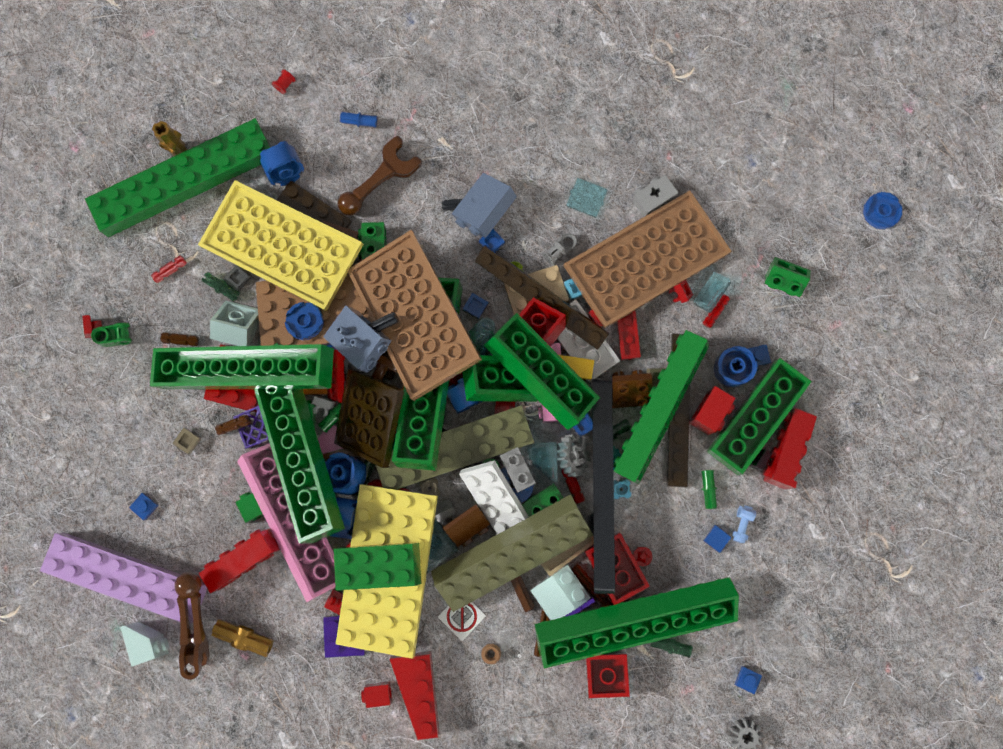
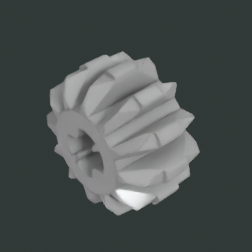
M742 718L741 724L737 720L734 721L736 728L729 727V730L734 733L728 735V738L733 740L731 743L733 748L758 749L756 747L757 744L763 745L759 738L764 737V734L759 732L761 726L759 724L755 725L754 720L750 719L747 722L745 718ZM743 734H749V738H743L742 736Z

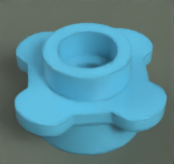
M614 480V499L631 497L629 480Z

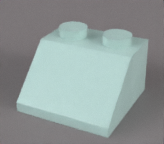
M226 300L210 320V339L236 346H249L255 336L259 323L258 308Z
M568 565L562 567L530 590L550 620L569 614L590 599V596Z
M141 622L120 627L131 667L169 653L168 640L164 638L162 633Z

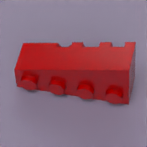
M797 408L790 410L783 420L785 422L783 429H780L776 439L778 443L770 452L772 453L771 461L764 468L763 475L765 477L763 481L784 490L796 488L797 481H794V478L801 472L802 466L799 462L806 455L808 448L805 442L811 439L817 416Z
M258 529L249 535L250 539L239 541L234 545L235 549L231 552L227 550L219 555L220 559L216 562L212 560L204 565L205 569L198 574L210 594L226 587L242 576L241 573L249 572L257 567L256 563L260 564L273 557L274 552L280 551L271 529L263 531Z
M432 652L415 653L414 658L391 656L390 662L417 740L438 738L440 731Z

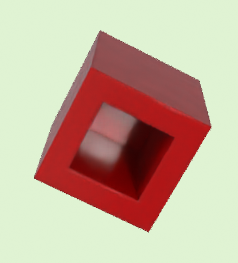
M390 681L367 684L364 687V690L361 691L362 703L366 704V708L391 705L392 692Z

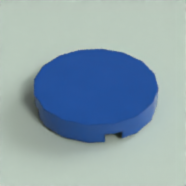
M879 192L872 195L864 204L863 214L865 220L876 229L884 230L891 228L902 217L903 208L898 202L899 199L888 192Z
M299 302L287 311L285 327L288 333L295 339L310 340L321 332L324 325V316L316 305Z

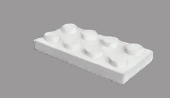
M577 300L569 304L588 317ZM565 328L557 338L569 356L594 360L592 379H596L620 362L606 340L597 350L568 328Z
M495 460L461 470L459 475L496 534L529 517Z

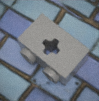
M666 175L661 178L657 176L647 187L642 186L634 192L632 201L643 217L676 199L678 191Z
M518 447L500 455V459L517 493L536 484Z

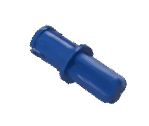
M341 112V123L357 125V127H360V125L377 127V116L362 115L361 112H358V114Z

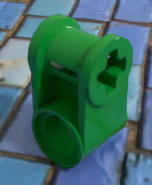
M124 322L97 327L92 331L91 338L93 342L102 347L132 343L128 329L130 323ZM106 333V338L100 341L101 335Z

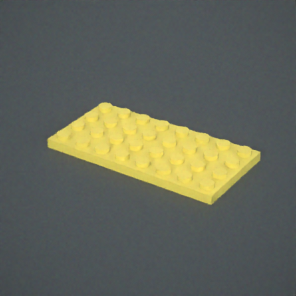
M234 180L198 243L203 249L325 311L328 310L347 276L348 270L353 265L364 245L362 242Z
M360 484L350 547L419 542L422 584L407 587L344 590L336 638L337 645L406 658L415 657L438 496Z

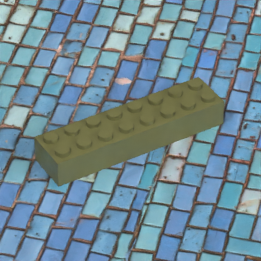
M521 405L442 432L436 471L396 467L392 462L394 449H392L389 468H381L377 465L376 468L383 488L397 490L506 453L517 447L520 448L532 444L534 440Z
M570 494L432 570L434 586L451 610L455 612L590 538L593 534Z

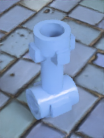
M746 505L739 506L737 510V517L741 518L738 531H733L732 535L734 536L733 541L745 544L749 537L745 534L748 522H753L756 517V510Z

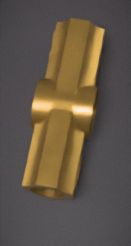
M166 122L154 123L152 130L154 131V136L160 141L158 145L161 148L169 151L173 156L187 150L185 143L181 140L182 134L172 129Z
M218 619L214 624L211 634L215 638L231 643L230 645L236 649L249 650L264 657H268L274 642L272 639L254 633L255 631L249 627L237 626Z

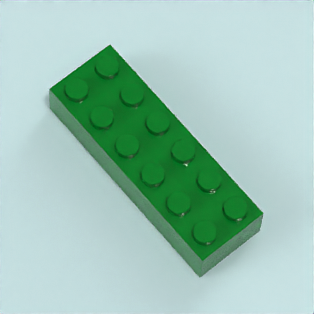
M518 313L512 316L484 345L567 430L577 425L600 398Z
M781 358L774 361L706 452L736 475H742L812 381Z

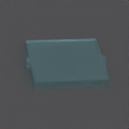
M577 178L573 190H570L571 195L566 206L596 218L601 206L604 205L603 200L608 190Z

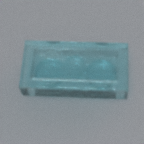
M714 272L693 301L694 305L711 313L730 286L731 280Z

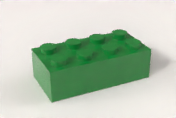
M480 355L482 358L480 362L462 372L466 401H538L495 356Z
M419 542L334 549L336 590L407 587L422 584Z

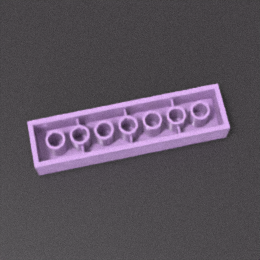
M67 533L54 534L40 572L180 622L179 606L177 603L178 595L175 592L174 584L177 577L181 574ZM201 582V589L199 591L201 593L200 604H202L207 591L204 582ZM189 598V599H188L189 622H190V623H193L192 606H191V600H190V598Z

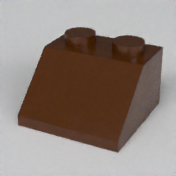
M475 504L443 528L457 547L462 545L464 548L473 542L472 537L478 533L481 536L489 530L487 526L490 523L478 505Z

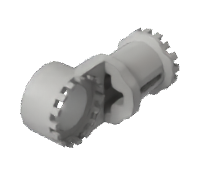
M563 234L554 242V246L547 252H543L542 255L553 266L558 258L562 255L565 256L576 248L577 239L573 234ZM571 238L574 244L571 247H566L563 244L564 239Z

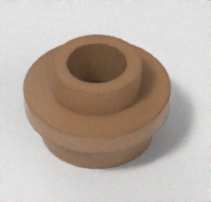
M487 644L481 651V657L485 663L495 664L501 657V650L495 644ZM489 650L495 652L493 657L488 656L487 652Z

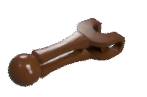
M395 136L384 145L382 151L383 162L369 179L354 189L353 192L348 191L340 195L338 208L343 214L349 216L357 214L366 197L382 183L393 177L409 178L421 167L423 161L417 156L408 161L398 159L396 153L403 145V139L400 136Z
M186 572L177 577L174 589L178 595L177 603L180 613V674L183 678L192 680L197 678L202 666H205L208 662L210 655L209 643L206 639L201 616V593H199L201 580L196 574ZM189 598L191 600L194 634H191L189 622ZM188 663L194 666L195 672L191 673L187 670Z

